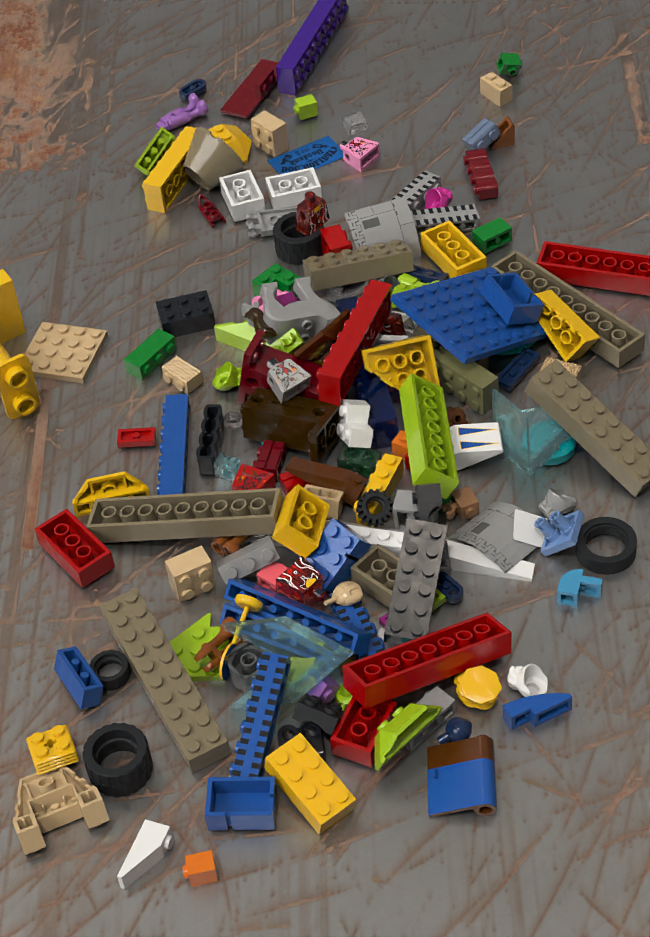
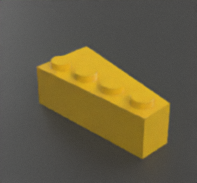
M552 290L536 293L535 295L544 304L538 322L563 360L569 362L581 358L600 337Z

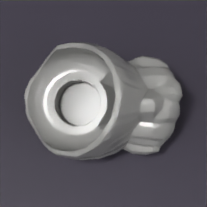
M549 488L547 498L539 504L538 508L545 515V518L549 520L553 512L560 511L561 514L571 512L576 507L577 500L572 496L564 494L561 490Z

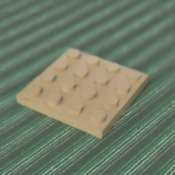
M42 322L25 352V355L30 360L34 377L84 384L108 337V332L101 329Z

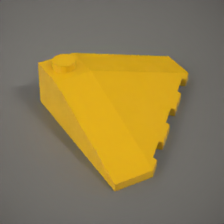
M430 335L415 336L361 351L365 370L380 377L381 381L391 388L394 387L399 391V388L411 373L440 386Z

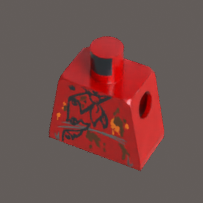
M243 463L232 483V491L276 487L274 473Z

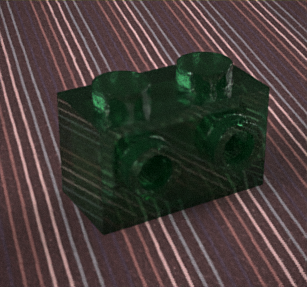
M345 443L337 458V465L339 468L358 472L362 477L369 479L371 473H374L378 460H381V451L348 447Z

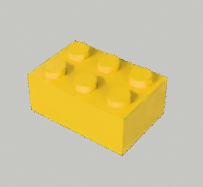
M297 484L284 497L272 539L305 559L319 546L330 504Z

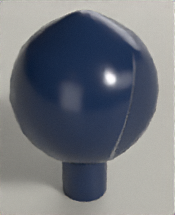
M462 717L452 718L446 724V733L438 736L437 740L441 745L449 740L455 742L469 739L472 733V723Z

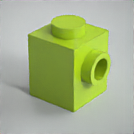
M312 94L294 99L295 105L293 110L300 120L318 115L317 101Z

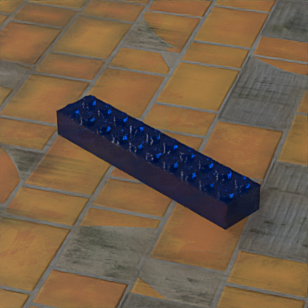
M357 296L337 299V310L342 313L348 308L351 313L352 308L355 309ZM363 363L355 378L354 387L356 391H359L358 399L365 400L370 405L368 425L373 429L372 443L375 442L377 449L392 447L391 442L399 433L398 418L387 385L376 374L365 370Z

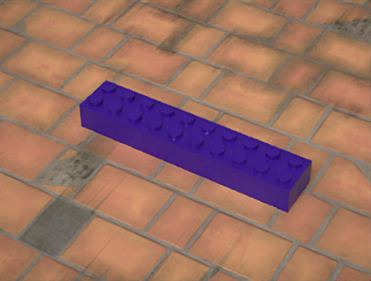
M346 0L317 1L276 66L279 93L296 96L298 91L301 90L304 81L307 80L309 73L312 72L314 65L317 64L318 58L323 54V50L328 46L329 40L333 38L334 32L338 29L340 22L343 21L345 14L348 13L349 6Z

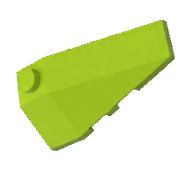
M244 320L243 323L236 324L235 322L214 326L216 341L246 351L256 334L255 328L250 326L247 320Z

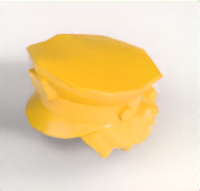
M482 665L466 669L465 672L456 674L454 678V684L457 686L456 694L460 701L469 708H478L480 710L492 708L502 689L497 673Z

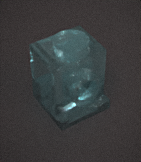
M221 451L213 464L215 477L233 482L241 466L240 459L226 456L225 452Z

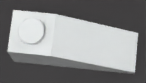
M145 819L117 875L122 889H126L164 858L167 850L172 848L174 837L172 836L170 826Z

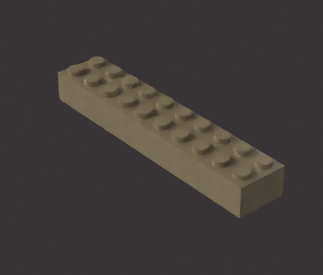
M515 250L490 266L497 270V274L500 273L501 275L503 273L516 272L534 292L533 295L552 290L600 337L589 349L617 368H620L644 351L645 334L518 251Z
M281 488L101 498L95 499L86 528L102 543L273 534L284 496Z
M137 587L100 604L103 619L123 654L127 657L132 670L191 773L193 774L231 755L228 740Z

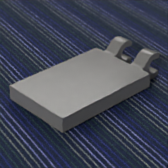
M305 205L258 210L256 214H246V227L249 231H252L248 232L249 238H255L258 234H261V236L273 235L274 224L279 218L290 212L307 211Z

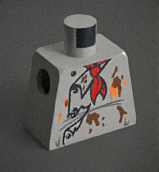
M272 358L267 362V367L270 369L267 382L281 403L286 402L310 387L311 375L291 359H286L279 363L275 358Z

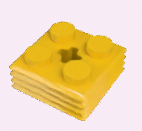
M67 724L56 725L50 730L41 733L36 732L26 738L37 775L79 761Z

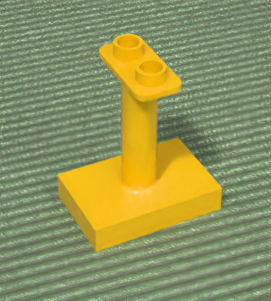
M1 269L0 395L7 416L10 419H16L31 414L39 407L41 402L31 363L27 355L18 354L11 357L2 346L3 343L26 333L13 281L4 269Z

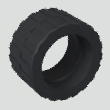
M298 211V214L297 212L285 214L275 222L273 227L275 250L277 256L282 261L294 265H303L302 260L310 256L320 257L323 255L320 229L324 228L320 217L315 215L312 218L311 213ZM299 215L300 219L302 220L301 226H298L297 228V217ZM312 222V223H313V224H311V225H313V226H312V232H311V234H309V231H310V223Z
M127 723L104 725L102 728L95 730L84 744L82 756L91 784L97 787L100 793L114 797L127 796L137 792L150 779L151 772L153 771L151 753L146 736L136 726ZM129 751L136 754L133 760L125 766L113 769L100 766L102 761L112 753Z

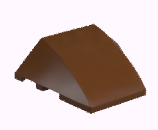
M347 308L325 328L294 351V355L301 360L317 361L330 351L331 345L337 341L338 333L342 332L345 321L350 318V310Z

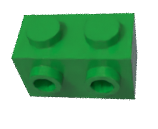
M501 217L472 230V243L483 254L512 241V227Z

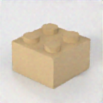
M265 110L251 119L253 143L256 147L273 157H277L289 149L286 122Z
M202 545L165 561L170 587L180 603L216 588L212 562Z

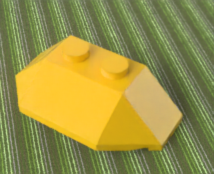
M219 124L208 129L212 132L211 136L215 139L219 137L229 145L243 163L248 162L252 140L236 125Z
M123 471L87 479L73 499L72 505L75 516L79 517L91 514L95 499L150 496L148 485Z

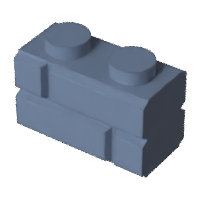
M484 118L462 138V142L467 150L486 149L501 133L494 122Z

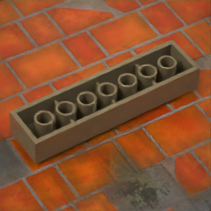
M557 359L530 378L524 391L634 497L650 485V448Z

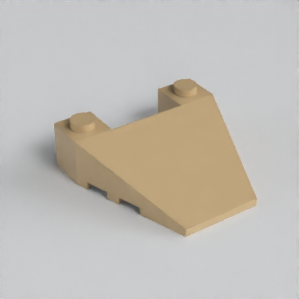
M67 766L37 775L36 772L21 778L19 781L18 804H15L16 815L13 817V825L25 855L46 847L42 836L43 833L84 817L88 829L109 821L103 799L97 787L87 784L84 778L77 777L76 773Z

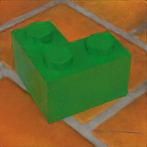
M275 263L252 280L254 297L260 295L262 284L277 282L278 290L288 291L289 293L293 292L296 298L298 295L293 290L294 281L301 277Z

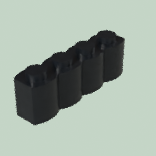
M207 404L203 411L204 419L201 423L202 432L198 439L199 447L196 450V457L200 474H215L218 469L217 459L220 456L219 446L222 443V432L225 423L222 406L220 404Z

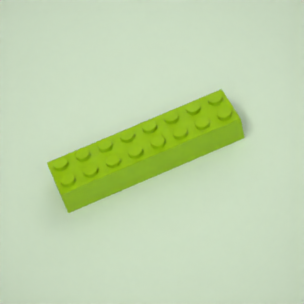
M411 373L399 388L412 484L416 487V485L440 483L441 496L447 499L459 484L443 387Z

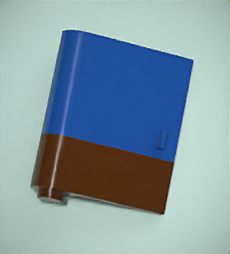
M479 735L469 739L427 747L429 817L473 809L480 816H491L496 813L494 741L487 735Z

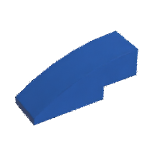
M550 693L517 699L502 705L503 719L511 730L528 722L537 727L572 710V696L565 693Z

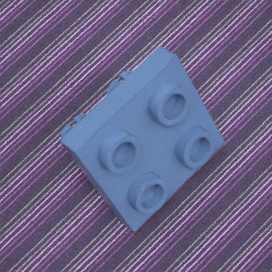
M578 510L563 516L560 511H556L550 515V522L544 517L538 518L534 526L545 535L540 552L546 557L576 545L584 514Z

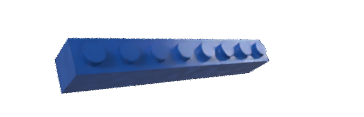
M188 394L166 395V403L162 404L165 416H162L161 419L164 429H161V440H163V443H160V453L162 456H159V467L161 470H158V481H160V484H157V495L185 494L190 402Z
M246 579L228 580L224 599L235 603L237 594L254 597L263 603L262 610L257 612L263 616L348 653H367L372 637L371 632Z

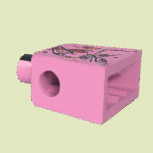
M355 137L349 143L342 141L340 144V150L343 151V160L360 172L380 157L378 142Z

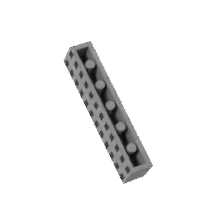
M424 170L391 200L405 197L410 210H420L426 204L425 196L427 191L431 188L437 189L439 186L442 187L441 177Z
M475 204L410 210L418 237H420L421 232L449 220L461 232H468L478 228L480 221Z

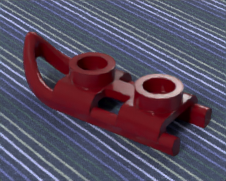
M200 193L198 209L212 228L215 227L213 222L219 219L225 224L226 219L217 207ZM201 199L206 201L203 203V206H201Z

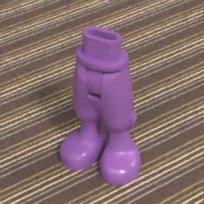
M192 93L188 97L189 105L187 107H179L159 119L160 122L156 123L155 127L157 130L163 127L170 131V129L173 130L190 123L194 118L208 114L207 104L204 100L199 101L197 95Z

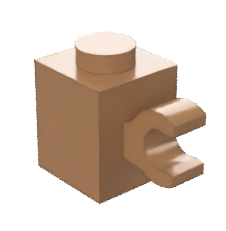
M469 486L453 491L451 493L453 498L451 503L442 505V512H446L447 519L454 518L456 513L461 521L473 518L479 514V501Z

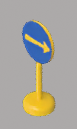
M237 594L235 597L236 605L244 610L232 642L226 647L221 658L219 675L223 680H227L230 677L228 668L229 654L236 647L248 611L259 612L263 608V603L254 597L244 594Z

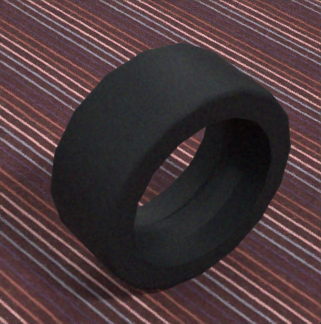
M117 650L100 652L91 660L89 665L102 683L103 690L107 691L116 690L124 686L131 675L127 657ZM107 664H119L122 666V669L114 676L104 677L98 674V671Z

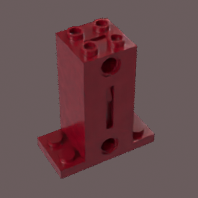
M258 329L244 353L237 403L243 404L257 387L272 390L267 382L268 371L270 370L267 367V362L272 358H275L279 363L286 359H291L311 375L310 387L297 394V396L319 400V393L316 391L318 385L316 374L318 368L322 366L310 361L301 360L294 355L265 345V331Z

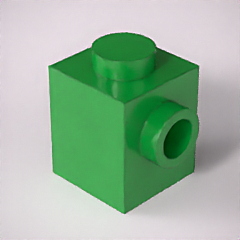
M518 53L500 54L496 62L499 75L517 76L522 68V61Z

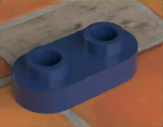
M196 79L183 86L179 90L180 98L189 101L188 97L190 94L195 93L199 95L207 89L206 81Z
M440 571L437 589L446 596V602L452 604L460 602L464 596L463 587L446 572Z

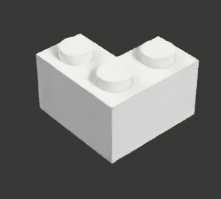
M343 399V403L339 408L340 423L337 424V434L348 447L371 448L373 429L368 425L370 405L365 400Z

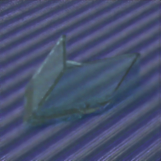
M492 389L493 422H498L500 425L504 456L517 468L524 470L526 476L531 478L535 474L534 471L538 467H542L559 450V446L563 441L567 442L571 438V435L539 405L533 409L520 410L499 391Z
M287 616L222 623L224 630L269 653L289 657L292 663L281 704L298 701L355 653ZM250 689L233 705H230L231 710L246 708L247 700L251 699L253 691Z

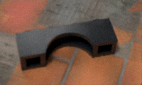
M440 483L416 485L415 492H412V504H416L417 511H414V519L428 522L431 515L441 509ZM447 540L445 541L441 567H446L449 564Z

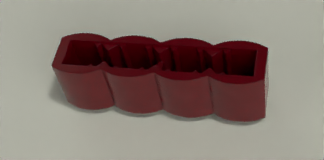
M485 148L465 151L463 164L466 166L470 185H473L474 196H477L478 200L498 197L497 180Z

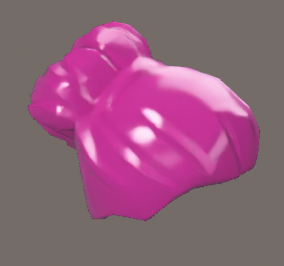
M440 186L437 189L431 188L425 196V209L448 207L453 200L452 192Z

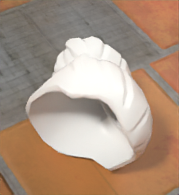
M538 665L511 666L507 677L508 686L511 689L519 690L524 697L547 693L548 679Z

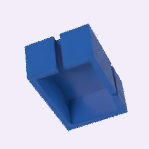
M516 272L503 273V275L500 273L486 275L480 293L507 325L536 323L538 321L544 304L536 295H533L534 292Z
M332 518L321 535L319 546L304 559L315 571L309 568L300 569L304 570L308 575L314 572L318 576L315 582L325 590L333 593L339 583L348 580L351 576L350 567L357 562L348 558L347 555L349 554L361 559L369 550L371 544L345 523ZM301 563V566H299V567H303V566H304V567H309V566H305V565L302 564V563Z
M275 776L208 777L205 820L208 830H228V826H232V830H275L278 792Z

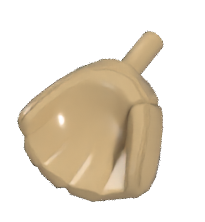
M341 582L335 587L332 598L324 601V605L327 606L334 602L343 606L356 604L363 598L362 589L356 582Z

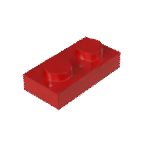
M155 427L118 429V448L155 446Z

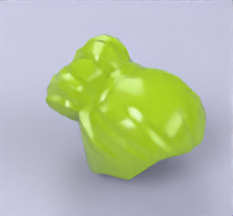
M225 362L223 366L216 369V374L212 381L213 386L220 391L231 390L235 386L239 387L242 367L236 368L231 362Z

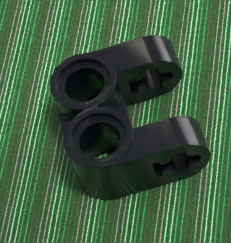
M306 722L300 728H296L293 725H284L278 730L279 747L288 742L286 741L287 739H292L301 733L325 761L321 729L316 723Z

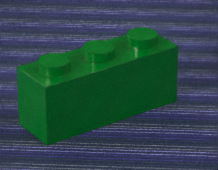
M158 328L123 359L126 373L140 380L145 379L177 350L175 336Z

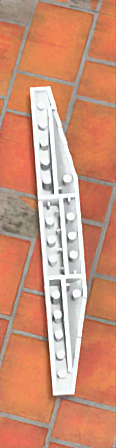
M326 519L323 531L325 530V528L331 520ZM343 522L371 544L367 552L379 544L396 556H400L405 530L369 527L363 524ZM273 534L252 535L246 541L256 542L268 535L272 539ZM446 537L449 564L440 569L532 582L535 563L521 560L504 573L480 549L471 544ZM272 539L274 545L285 547L276 540Z

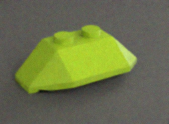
M160 127L134 167L149 176L158 161L161 160L165 152L175 141V136L163 127Z
M410 703L405 708L400 706L392 714L394 718L390 722L385 720L377 728L379 732L375 737V769L379 771L437 718L443 708L437 705Z

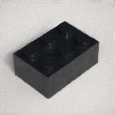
M207 290L156 301L162 330L175 337L214 329L216 325Z

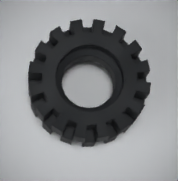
M370 489L369 492H364L357 503L356 513H358V518L362 519L361 522L363 524L365 522L368 523L367 526L369 527L371 525H374V527H378V525L383 526L385 522L389 521L393 512V500H390L389 494L385 495V491L379 492L380 489L375 491ZM372 501L379 502L382 505V512L378 515L371 514L367 508L368 504Z

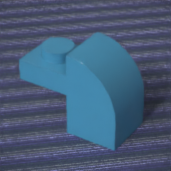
M574 569L566 572L559 581L557 604L577 607L580 595L601 598L603 579L584 576V569Z

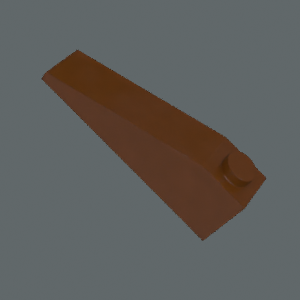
M293 456L285 468V471L314 486L343 491V501L354 506L368 480L351 470Z

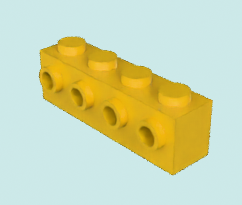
M385 453L382 459L378 460L374 473H371L369 483L366 487H363L361 496L364 492H369L370 489H373V491L380 489L379 492L385 491V495L389 494L391 497L404 474L403 458ZM358 500L354 504V512H356ZM372 501L367 506L368 511L373 515H378L382 512V505L379 502ZM356 513V522L359 524H363L361 522L362 519H359L358 513Z

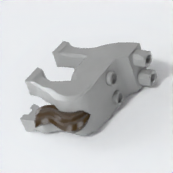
M310 277L297 278L294 281L293 290L300 298V301L292 302L286 306L280 304L276 300L277 282L261 285L260 296L263 300L264 313L259 309V301L253 302L254 305L244 303L241 307L242 317H245L248 324L255 328V332L258 329L265 331L264 339L269 345L281 338L292 328L297 329L305 343L341 314L334 305L316 295L311 287Z

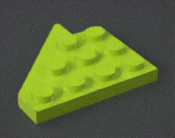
M207 613L169 642L192 681H226L220 678L219 667L208 673L204 672L203 668L208 662L212 661L208 655L198 662L194 659L202 644L210 642L220 631V626L211 627V613ZM230 639L226 640L217 649L221 651L230 643Z

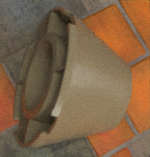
M199 126L195 129L183 164L185 172L198 185L206 190H212L220 186V177L247 171L246 168L243 169L244 163L229 145L219 137L215 139L210 135L211 131Z

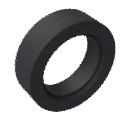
M613 517L591 519L580 528L578 541L575 545L576 557L579 563L591 572L603 575L620 573L629 568L636 558L637 536L633 528L620 519ZM612 535L621 539L626 547L618 555L604 557L592 553L586 544L595 536Z

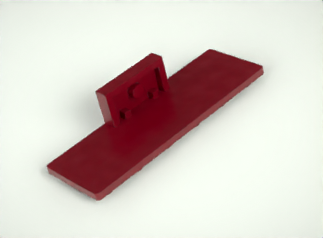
M261 59L220 109L221 113L248 119L277 83L276 66L279 62Z

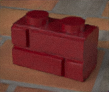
M265 440L262 447H258V459L253 461L252 467L274 473L275 482L277 483L287 456L286 443Z

